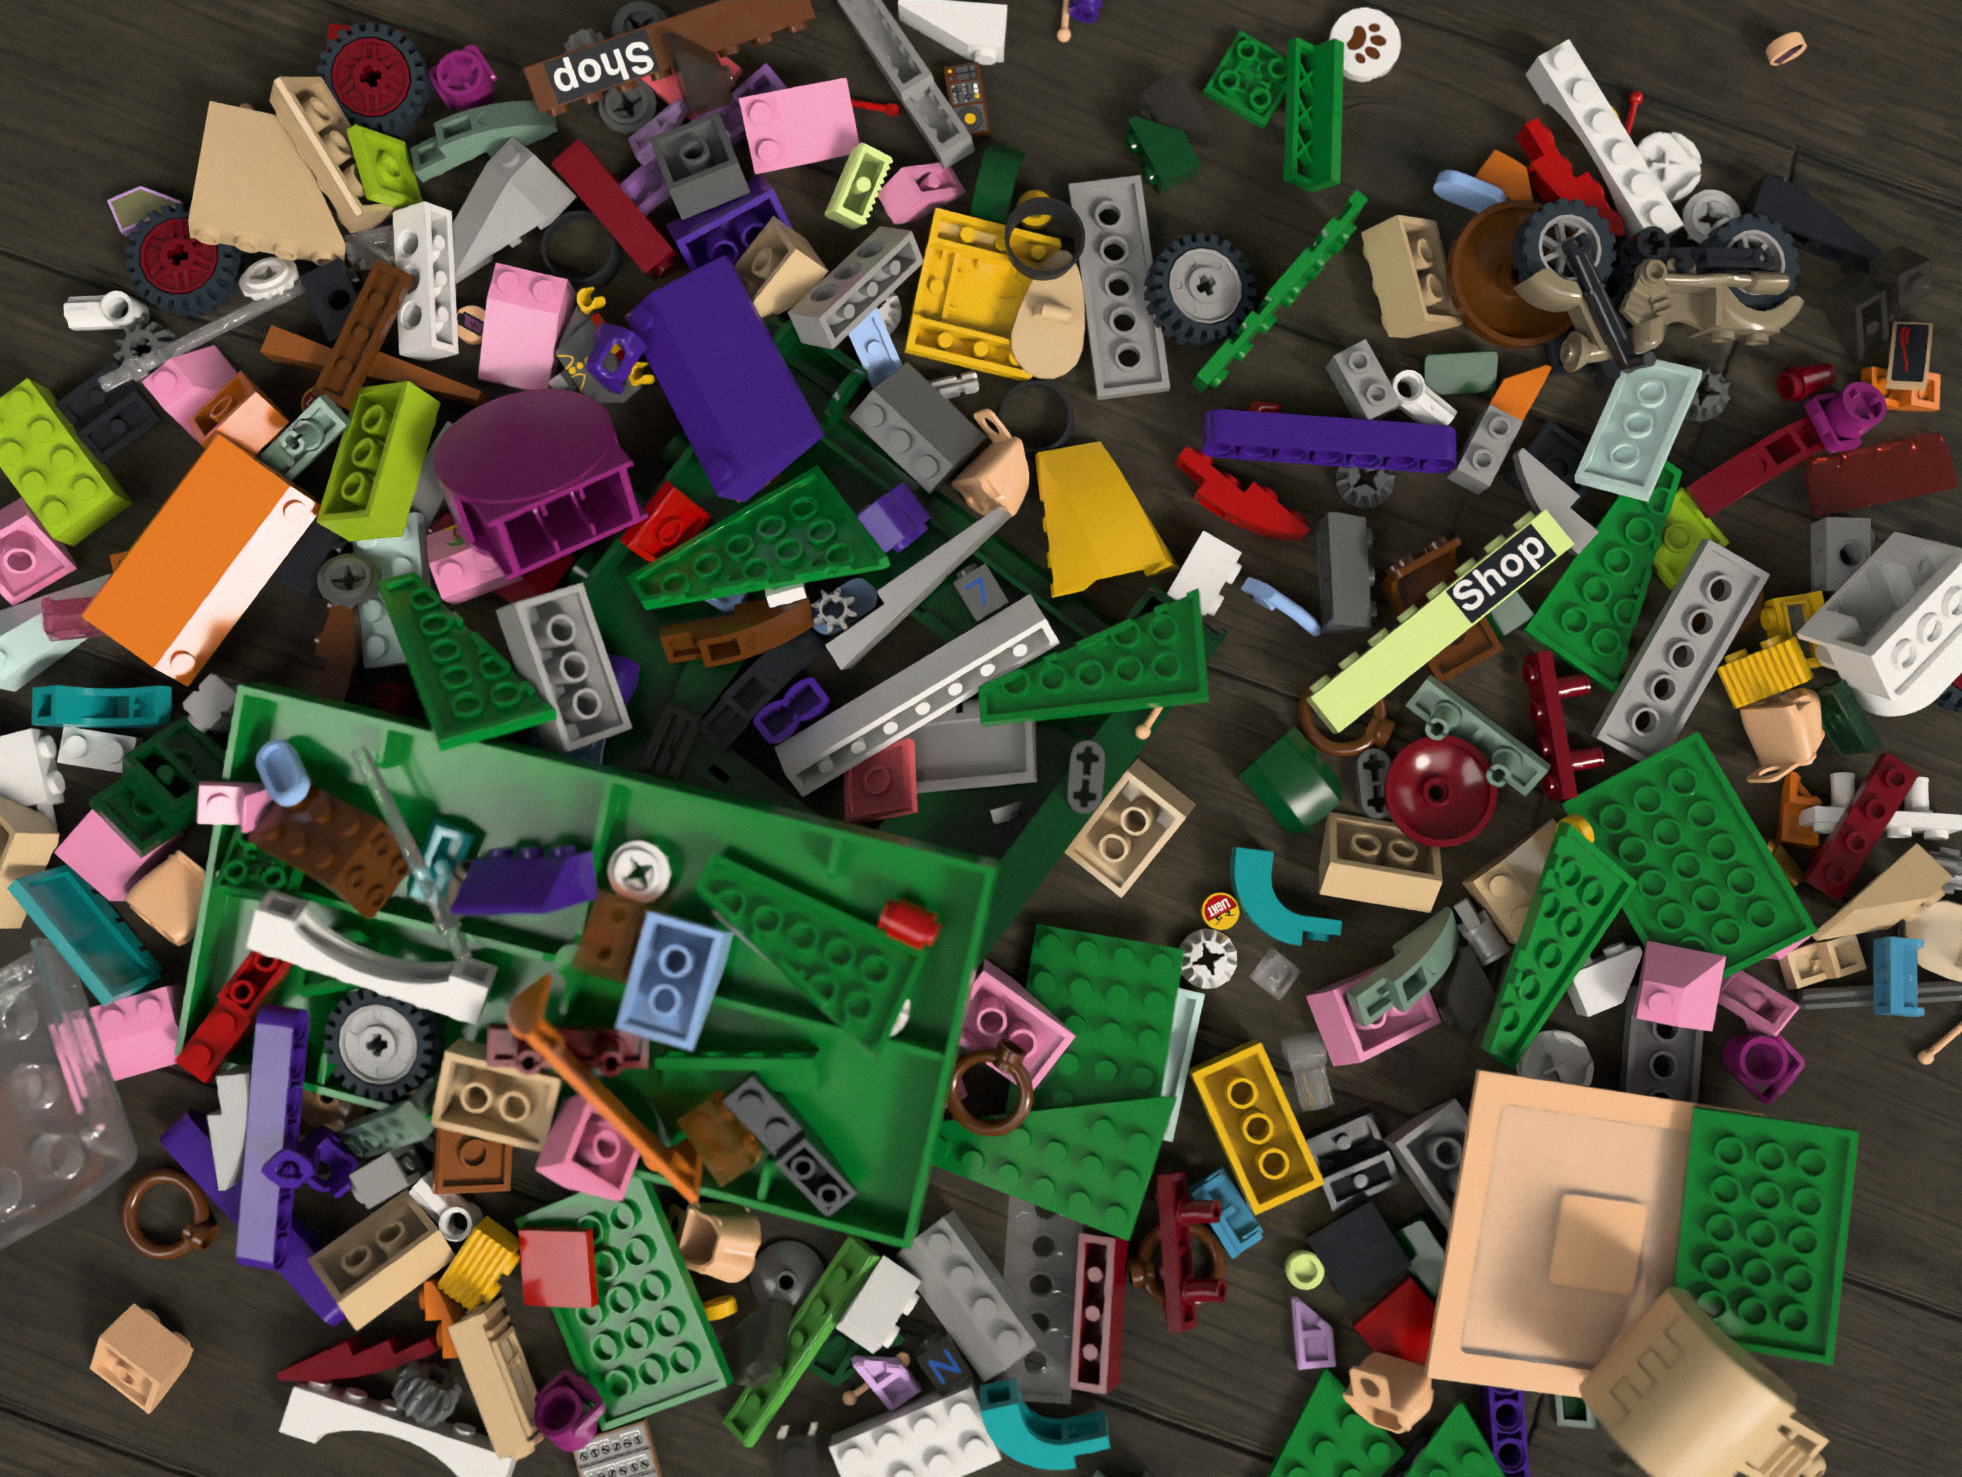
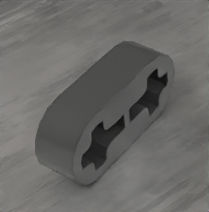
M1090 740L1078 743L1071 751L1069 759L1067 803L1072 810L1080 814H1087L1096 810L1102 799L1105 754L1099 744ZM1085 748H1091L1092 755L1098 756V762L1090 765L1089 775H1083V762L1077 761L1076 758L1077 754H1083ZM1082 780H1089L1088 792L1095 794V800L1089 801L1087 807H1080V801L1073 798L1074 792L1081 790Z
M1373 748L1365 750L1356 757L1354 773L1360 811L1370 819H1380L1389 815L1386 804L1380 806L1379 813H1376L1374 807H1368L1367 800L1374 796L1373 786L1377 788L1378 797L1384 798L1385 777L1391 763L1385 752ZM1369 755H1373L1374 761L1381 762V768L1375 770L1376 782H1372L1371 771L1368 769L1364 770L1363 763L1369 761Z

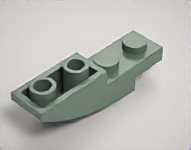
M510 101L490 104L451 115L434 123L436 136L410 148L414 173L423 183L435 176L442 175L466 161L473 160L485 152L492 158L511 137L523 146H527L558 131L555 117H548L546 111L537 112L534 101Z
M1446 906L1394 944L1392 948L1395 957L1346 992L1357 1023L1367 1027L1393 1007L1405 1012L1440 979L1450 965L1461 939L1452 908Z

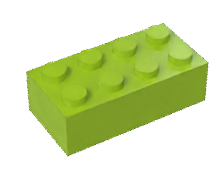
M27 378L0 398V468L51 537L74 547L133 504V502L105 464H101L76 435L78 431L55 405L58 401L51 391Z
M410 381L361 388L349 411L348 418L352 423L343 431L316 522L348 541L402 537L408 522V514L413 497L417 491V483L423 462L427 456V448L436 424L440 402Z

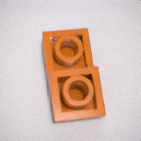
M434 1274L424 1281V1286L420 1289V1308L425 1310L426 1321L441 1320L437 1327L436 1337L438 1346L443 1347V1359L458 1358L448 1327L462 1321L461 1317L463 1315L459 1303L455 1299L450 1298L449 1294H444L443 1290L437 1288L436 1285L443 1275Z

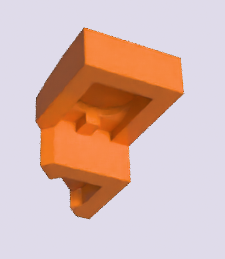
M1495 149L1474 178L1499 187L1506 194V201L1526 200L1533 202L1527 167Z
M1545 364L1503 378L1487 407L1492 405L1523 421L1552 367Z
M1791 771L1786 774L1782 789L1776 840L1782 845L1813 849L1819 846V833L1813 832V826H1799V816L1802 810L1813 806H1820L1823 803L1817 796L1813 797L1799 781L1801 778L1799 774Z

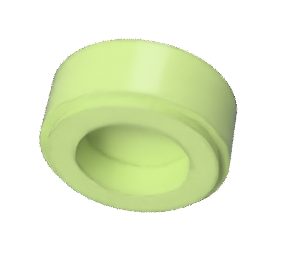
M1300 1249L1288 1256L1285 1262V1274L1295 1287L1302 1290H1310L1318 1286L1322 1281L1324 1266L1314 1252Z

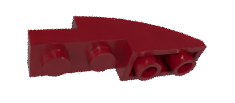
M1809 415L1793 424L1786 425L1689 485L1685 490L1705 519L1761 488L1768 481L1822 451L1825 447Z

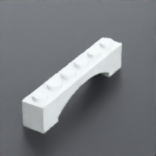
M1568 39L1538 56L1526 73V76L1543 104L1548 103L1564 118L1590 153L1607 184L1618 214L1623 221V229L1626 232L1625 237H1632L1635 233L1648 226H1657L1663 229L1670 238L1684 225L1571 41ZM1648 238L1644 240L1650 249L1655 247V245L1648 243Z
M271 889L257 907L246 948L261 952L265 956L276 957L299 965L304 969L314 970L338 978L342 982L353 983L374 990L381 995L391 996L412 1003L417 1007L430 1009L451 1016L458 1021H466L474 1025L477 1024L487 1003L498 970L497 966L462 954L458 961L429 963L408 961L374 952L347 940L323 924L307 909L309 902Z
M331 1380L301 1381L295 1385L279 1432L312 1443H316L327 1433L360 1430L388 1434L427 1450L445 1463L458 1477H511L517 1461L513 1460L512 1456L498 1460L490 1437L476 1433V1428L469 1424L455 1423L452 1425L446 1422H437L432 1426L425 1421L418 1423L414 1417H406L407 1412L404 1409L398 1408L396 1406L397 1401L384 1399L379 1401L368 1397V1393L362 1389L353 1387L342 1389L333 1386Z

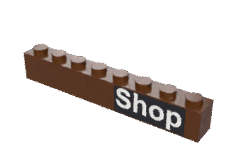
M719 0L521 68L537 112L546 111L548 117H552L569 111L567 103L581 99L583 105L602 100L604 99L602 91L616 87L618 93L638 87L637 79L650 75L651 80L656 81L673 75L671 67L684 63L687 70L707 63L705 56L717 51L720 58L740 52L739 44L752 40L753 45L757 46L774 40L772 32L786 28L787 34L808 28L806 21L816 17L810 0Z

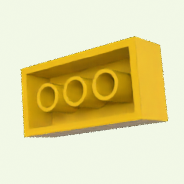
M1253 1039L1188 1069L1189 1076L1246 1203L1255 1215L1325 1184L1261 1042Z

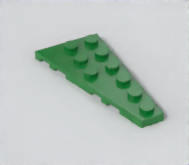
M1358 190L1352 194L1337 219L1333 217L1315 239V243L1312 246L1309 245L1270 289L1265 299L1259 305L1260 308L1257 311L1252 310L1236 330V335L1226 340L1196 375L1192 383L1194 387L1203 394L1210 385L1216 389L1230 373L1226 367L1235 358L1238 362L1242 361L1254 347L1250 340L1258 332L1264 336L1278 320L1274 316L1277 310L1282 305L1288 309L1300 296L1301 291L1308 282H1312L1325 268V264L1333 255L1336 256L1350 240L1349 237L1357 229L1353 222L1368 201V198Z
M712 852L694 886V891L872 1058L879 1062L929 952L924 949L920 951L886 936L885 931Z
M1327 1367L1321 1368L1317 1376L1319 1379L1310 1396L1307 1395L1301 1407L1302 1412L1293 1429L1289 1430L1266 1477H1381L1405 1454L1404 1450L1383 1428L1372 1425L1356 1413L1343 1397V1393L1347 1389Z

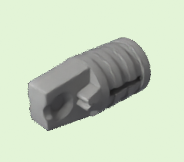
M1468 897L1454 904L1456 912L1463 921L1457 925V928L1463 938L1467 939L1469 946L1473 948L1476 957L1480 959L1481 966L1495 961L1511 950L1510 946L1504 942L1502 935L1499 934L1497 927L1493 925V920L1486 909L1478 913Z

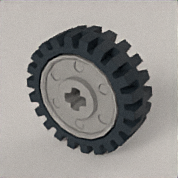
M1196 233L1192 237L1189 234L1181 237L1179 240H1175L1166 247L1150 266L1149 274L1145 278L1144 286L1148 287L1144 292V301H1150V304L1146 307L1148 314L1156 315L1153 323L1157 328L1161 325L1166 328L1163 334L1167 338L1174 335L1176 336V343L1183 345L1189 342V347L1197 348L1200 345L1203 348L1210 347L1215 343L1217 345L1233 335L1253 310L1255 303L1251 301L1256 297V288H1251V286L1255 283L1254 274H1247V271L1251 268L1248 260L1241 263L1239 257L1242 255V252L1238 248L1231 252L1229 248L1232 243L1223 240L1221 243H1218V236L1212 234L1207 238L1204 237V233Z
M361 988L343 999L337 1005L338 1008L330 1014L329 1019L332 1021L326 1024L324 1033L330 1034L324 1040V1049H331V1053L326 1055L328 1064L336 1063L337 1068L332 1070L336 1078L344 1075L346 1079L342 1084L347 1089L356 1086L355 1094L363 1097L370 1094L369 1099L379 1100L383 1097L384 1100L403 1096L419 1087L437 1070L436 1066L441 1063L444 1056L440 1052L445 1049L446 1040L441 1039L440 1036L445 1033L444 1024H437V1020L441 1018L439 1012H432L430 1009L420 1008L412 1003L391 996L381 995L374 990Z

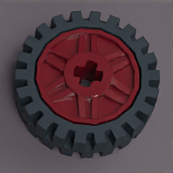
M365 22V26H361L358 23L350 25V31H346L343 28L337 32L339 37L336 40L330 38L326 43L329 49L327 52L322 50L319 56L322 64H317L316 73L326 83L351 126L357 124L388 136L392 134L400 136L406 133L405 128L410 127L412 129L417 125L415 120L418 117L423 118L426 113L424 107L426 104L429 105L431 101L429 90H432V83L429 77V67L424 57L405 35L396 29L393 30L388 25L380 24V26H377L374 22ZM378 75L381 78L376 80L378 85L371 87L369 83H374L372 77Z
M175 203V209L169 205L161 206L162 213L160 214L154 210L149 212L147 215L150 221L146 223L141 219L136 224L141 230L138 234L133 231L131 232L129 239L133 242V246L126 245L125 254L130 257V259L125 260V266L131 272L128 276L130 281L136 286L135 289L156 307L173 315L174 313L179 317L187 318L188 314L194 318L202 317V311L208 314L216 312V304L224 307L228 303V300L225 298L226 295L229 293L234 296L238 291L234 284L235 282L239 283L242 276L239 269H244L245 261L240 257V255H243V251L239 250L236 246L221 243L218 245H207L195 238H190L188 219L191 204L188 207L184 203Z

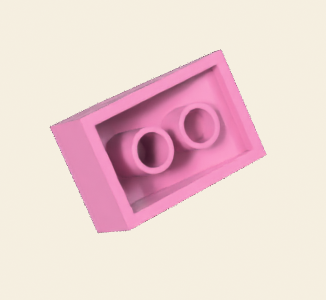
M846 78L739 98L755 174L850 155L852 148L859 145Z
M496 263L486 301L478 373L479 380L524 391L552 389L548 380L556 375L559 358L555 352L559 348V341L570 320L576 297V291L568 279Z
M984 959L976 970L960 1045L969 1051L980 1047L995 1048L1002 1038L1017 1043L1027 1053L1022 1064L1030 1075L1034 1090L1076 1035L1017 981ZM985 1062L994 1070H996L1004 1077L1009 1079L1011 1082L1016 1084V1081L1011 1074L1004 1073L998 1070L992 1063Z
M1384 964L1330 984L1307 995L1306 998L1333 1067L1361 1063L1441 1023L1430 992L1428 991L1405 1012L1393 1007L1367 1027L1355 1021L1346 992Z

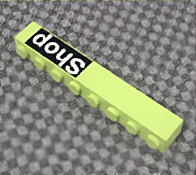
M1546 509L1536 515L1530 510L1512 524L1516 531L1506 539L1500 534L1484 547L1487 552L1485 556L1477 562L1473 557L1467 560L1454 571L1458 575L1455 580L1448 585L1441 581L1425 594L1429 599L1420 608H1417L1415 604L1411 605L1396 617L1400 624L1390 632L1385 627L1367 641L1371 646L1361 655L1354 651L1338 664L1342 669L1331 679L1325 674L1309 687L1312 694L1305 700L1333 734L1341 732L1574 545Z

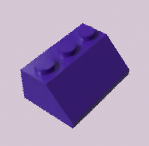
M762 173L746 181L750 190L749 194L682 220L680 217L666 225L691 272L723 255L728 256L733 266H735L773 216L793 229L774 189Z
M575 845L552 847L551 852H544V846L524 847L519 849L520 853H514L511 846L489 849L490 856L473 860L451 905V914H548L597 899L592 851H576Z

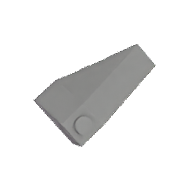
M513 137L487 162L452 224L455 284L490 263L493 254L509 244L513 248L522 242L521 236L538 226L542 230L550 225L576 198L575 194L540 159Z

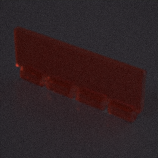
M1940 433L1911 438L1910 442L1904 439L1876 445L1875 450L1872 446L1844 451L1840 453V459L1836 453L1810 458L1808 460L1809 473L1804 475L1812 517L1957 488L1949 445L1944 446Z

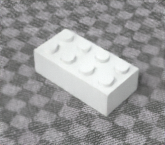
M972 1375L903 1404L892 1412L887 1411L832 1435L829 1445L840 1477H962L1001 1460V1449L992 1441L983 1423L980 1413V1395Z

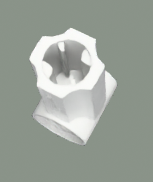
M112 291L100 296L69 297L68 301L64 303V317L68 322L69 328L75 331L123 329V327H129L135 331L137 320L149 323L150 313L147 306L122 291ZM128 306L127 314L122 317L123 310Z
M1414 370L1401 371L1389 381L1401 401L1397 409L1402 410L1416 423L1448 426L1457 414L1454 408L1425 385L1423 377ZM1398 382H1404L1410 387V398L1400 395L1397 389Z
M432 1169L412 1187L409 1194L438 1224L444 1238L453 1242L461 1241L469 1237L475 1226L483 1220L482 1211L476 1204L467 1202L459 1193L435 1195L431 1193ZM456 1212L462 1213L467 1218L468 1225L465 1231L460 1230L455 1225L454 1217Z

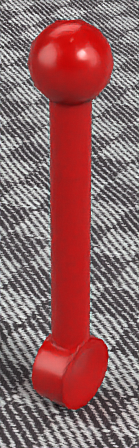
M1633 91L1629 95L1630 108L1624 126L1628 135L1631 132L1637 106L1643 101V94L1640 91Z
M851 99L852 107L885 112L890 116H899L900 106L888 103L884 105Z

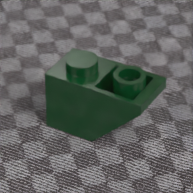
M1136 116L1127 120L1125 135L1123 136L1125 145L1131 155L1137 154L1143 165L1140 169L1148 186L1154 185L1159 195L1197 176L1201 161L1183 130Z

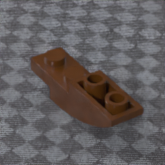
M329 601L327 605V612L329 613L325 626L319 629L314 640V647L316 648L314 655L328 660L326 666L322 667L317 674L315 680L317 690L315 695L356 704L364 674L358 604H355L352 609L346 605L335 607Z
M806 593V598L789 604L770 608L767 599L735 604L734 615L661 626L660 638L669 664L703 658L705 668L766 652L801 635L813 627L815 623L809 596Z

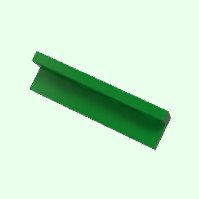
M1298 37L1288 40L1284 182L1311 193L1340 184L1344 42L1336 38L1316 46ZM1301 54L1306 55V71L1300 61ZM1300 87L1305 95V106L1299 97ZM1299 122L1304 130V141L1298 132ZM1297 158H1299L1303 166V176L1297 174Z
M666 1048L655 1057V1069H663V1090L729 1091L752 1071L772 1091L818 1092L820 1090V1050L694 1048L691 1051L684 1048Z

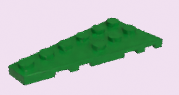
M1667 460L1648 502L1619 494L1616 496L1594 527L1598 533L1578 555H1574L1535 610L1534 616L1528 620L1521 632L1547 650H1552L1554 655L1578 672L1586 673L1591 681L1611 695L1615 694L1620 681L1618 679L1623 662H1626L1628 656V645L1634 626L1637 625L1653 572L1651 568L1654 558L1662 542V531L1667 515L1671 512L1682 471Z
M411 572L377 581L381 598L440 752L557 719L556 709L548 701L543 702L535 694V688L527 680L522 681L511 670V665L476 631L472 632L464 625L463 618L456 611L451 612L441 602V597L418 574Z
M1199 588L1186 593L1187 596L1170 604L1166 602L1154 607V611L1139 618L1125 620L1075 643L1076 646L1057 654V652L1045 656L1043 661L1023 670L1019 668L979 686L980 723L983 727L1210 702Z
M1560 820L1480 1046L1481 1049L1511 1070L1515 1068L1638 883L1577 829Z

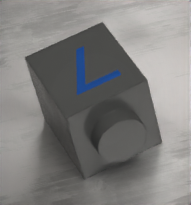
M974 563L956 574L959 580L953 583L954 588L977 625L1009 606V601L986 564L977 567Z

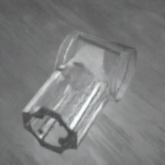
M1319 1031L1281 1039L1284 1060L1288 1071L1292 1072L1301 1110H1317L1334 1104L1324 1065L1327 1063L1326 1051Z

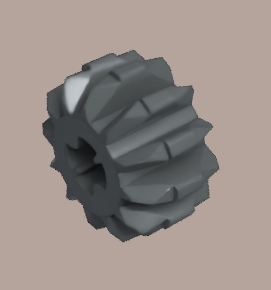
M137 320L135 331L129 327H123L127 336L124 340L115 339L116 345L122 349L113 355L117 361L122 363L120 369L128 376L131 375L135 381L142 383L144 379L170 358H173L183 350L179 344L174 342L176 339L175 334L169 329H164L160 323L152 321L148 325L144 321Z
M419 1359L417 1362H410L401 1371L391 1394L397 1400L396 1406L407 1412L406 1417L412 1416L418 1423L425 1421L427 1424L434 1426L437 1422H444L447 1416L449 1417L452 1414L462 1389L456 1383V1376L450 1375L447 1372V1368L439 1367L435 1361L429 1364L426 1360Z

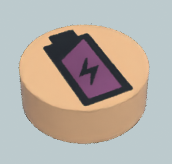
M1791 32L1770 43L1765 53L1771 65H1780L1800 55L1807 45L1801 33Z
M470 305L461 308L457 312L458 336L468 344L476 345L482 343L485 311L482 308Z

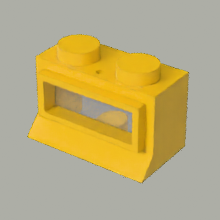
M1822 590L1774 598L1764 602L1760 622L1763 629L1767 631L1768 639L1782 634L1784 640L1795 636L1810 669L1824 667L1819 663L1815 655L1818 644L1799 639L1796 634L1824 605Z

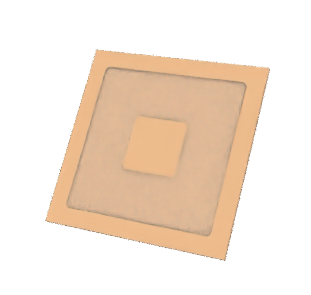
M1477 1069L1424 1375L1427 1378L1581 1397L1578 1389L1579 1384L1668 1286H1672L1692 1106L1765 1116V1114Z

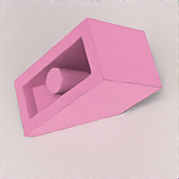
M940 163L902 167L878 192V197L884 206L886 214L895 225L918 221L934 212L936 208L940 209L961 197L966 191L951 166L944 170Z

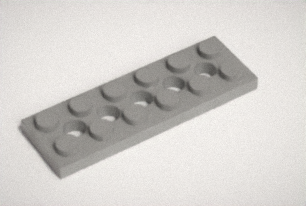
M1141 175L1069 184L1070 207L1079 215L1085 229V246L1078 259V266L1083 284L1085 317L1097 400L1169 391L1170 381L1162 325L1158 328L1155 326L1153 320L1156 318V315H1149L1146 309L1150 301H1144V292L1148 288L1144 286L1145 278L1149 274L1148 270L1153 260ZM1105 209H1112L1117 212L1119 221L1114 225H1105L1099 219L1100 212ZM1110 244H1117L1123 249L1124 256L1116 261L1110 260L1104 254L1105 247ZM1115 279L1124 280L1129 286V291L1123 296H1116L1110 292L1109 283ZM1121 314L1128 315L1132 318L1134 327L1129 331H1120L1114 326V318ZM1124 350H1132L1138 355L1139 362L1133 367H1126L1120 363L1118 355Z
M1702 538L1591 736L1638 762L1673 745L1770 574L1712 540ZM1720 579L1724 583L1725 589L1723 595L1715 600L1711 596L1710 589L1712 584ZM1702 612L1706 618V624L1701 631L1696 633L1692 629V619L1696 614ZM1683 645L1687 650L1686 660L1682 664L1676 665L1673 661V653L1676 648ZM1665 678L1669 685L1668 691L1663 697L1657 698L1654 693L1655 684L1660 679ZM1647 711L1650 715L1649 725L1639 731L1635 725L1636 718L1641 712Z

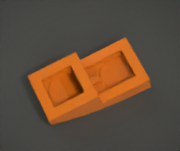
M1872 366L1861 370V382L1871 384L1881 392L1885 398L1887 409L1928 412L1939 410L1941 374L1928 372L1926 390L1920 391L1885 389L1888 369Z

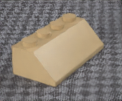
M278 77L275 79L269 101L276 111V117L279 123L291 135L297 145L298 154L310 166L317 178L319 188L329 197L337 210L339 221L348 228L349 232L370 231L393 215V211L399 210L366 199L346 130L352 126L322 77Z

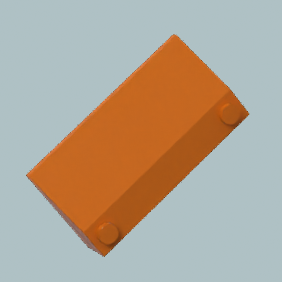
M217 432L82 612L81 617L155 669L188 687L317 516L321 504L314 495Z
M546 973L510 1001L505 1017L509 1029L518 1038H524L642 1155L643 1161L651 1170H657L693 1204L699 1199L705 1132L699 1128L677 1145L666 1148L564 1046L565 1040L542 1018L553 979Z

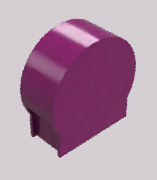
M539 389L518 392L489 401L456 421L442 436L434 453L435 473L461 539L474 551L492 558L508 581L648 518L647 513L635 500L626 468L633 466V463L618 444L609 413L596 400L577 392L559 389Z

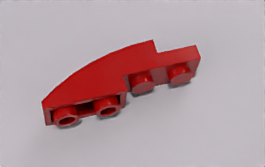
M1538 117L1526 123L1515 138L1530 161L1527 172L1530 187L1534 194L1544 205L1549 202L1553 203L1558 199L1567 198L1568 202L1578 199L1584 201L1583 205L1587 207L1594 206L1599 210L1597 214L1601 218L1605 217L1608 220L1610 226L1607 228L1610 234L1614 233L1617 243L1626 232L1623 229L1624 225L1620 215L1616 211H1612L1605 200L1601 184L1593 180L1589 172L1577 178L1574 177L1570 161L1566 157L1561 156L1554 144V136L1547 126H1543Z
M1187 445L1178 456L1174 465L1201 486L1193 499L1223 520L1244 530L1280 540L1301 541L1310 531V528L1305 525L1306 519L1298 511L1292 508L1287 510L1278 503V496L1266 485L1262 484L1259 487L1253 482L1244 493L1239 489L1241 484L1238 480L1227 472L1221 474L1211 465L1213 463L1212 459L1205 455L1202 450L1198 448L1192 450Z
M251 950L218 994L219 1002L174 1062L202 1082L210 1083L234 1051H239L256 1027V1020L260 1009L265 1004H272L294 964Z

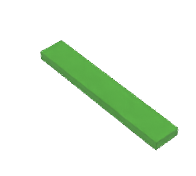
M853 1234L848 1236L723 1420V1423L744 1447L753 1448L882 1258L860 1236Z

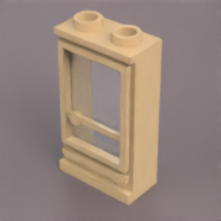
M502 1296L494 1299L489 1305H480L474 1312L468 1310L466 1312L467 1315L461 1317L462 1321L450 1325L448 1331L498 1460L512 1456L513 1460H518L534 1452V1446L544 1440V1437L534 1422V1411L537 1405L534 1399L539 1392L513 1325L508 1327L507 1323L511 1319L509 1315L504 1316L502 1308L506 1303Z

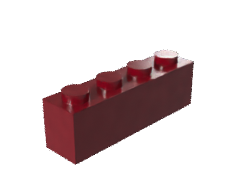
M1093 1227L1080 1232L1078 1237L1070 1388L1107 1394L1120 1383L1128 1241Z

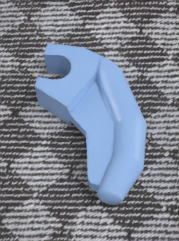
M1251 577L1247 578L1241 590L1254 596L1253 600L1271 611L1277 608L1295 620L1312 636H1319L1322 629L1317 620L1305 609L1270 585Z

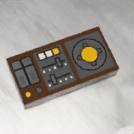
M979 62L943 67L948 103L970 133L971 138L991 136Z

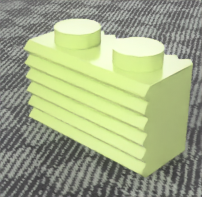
M862 142L852 148L824 215L851 230L867 224L866 218L870 217L869 212L873 210L872 205L876 203L874 198L879 196L877 192L881 190L880 185L884 183L883 178L887 176L886 171L890 169L889 164L893 162L892 158Z

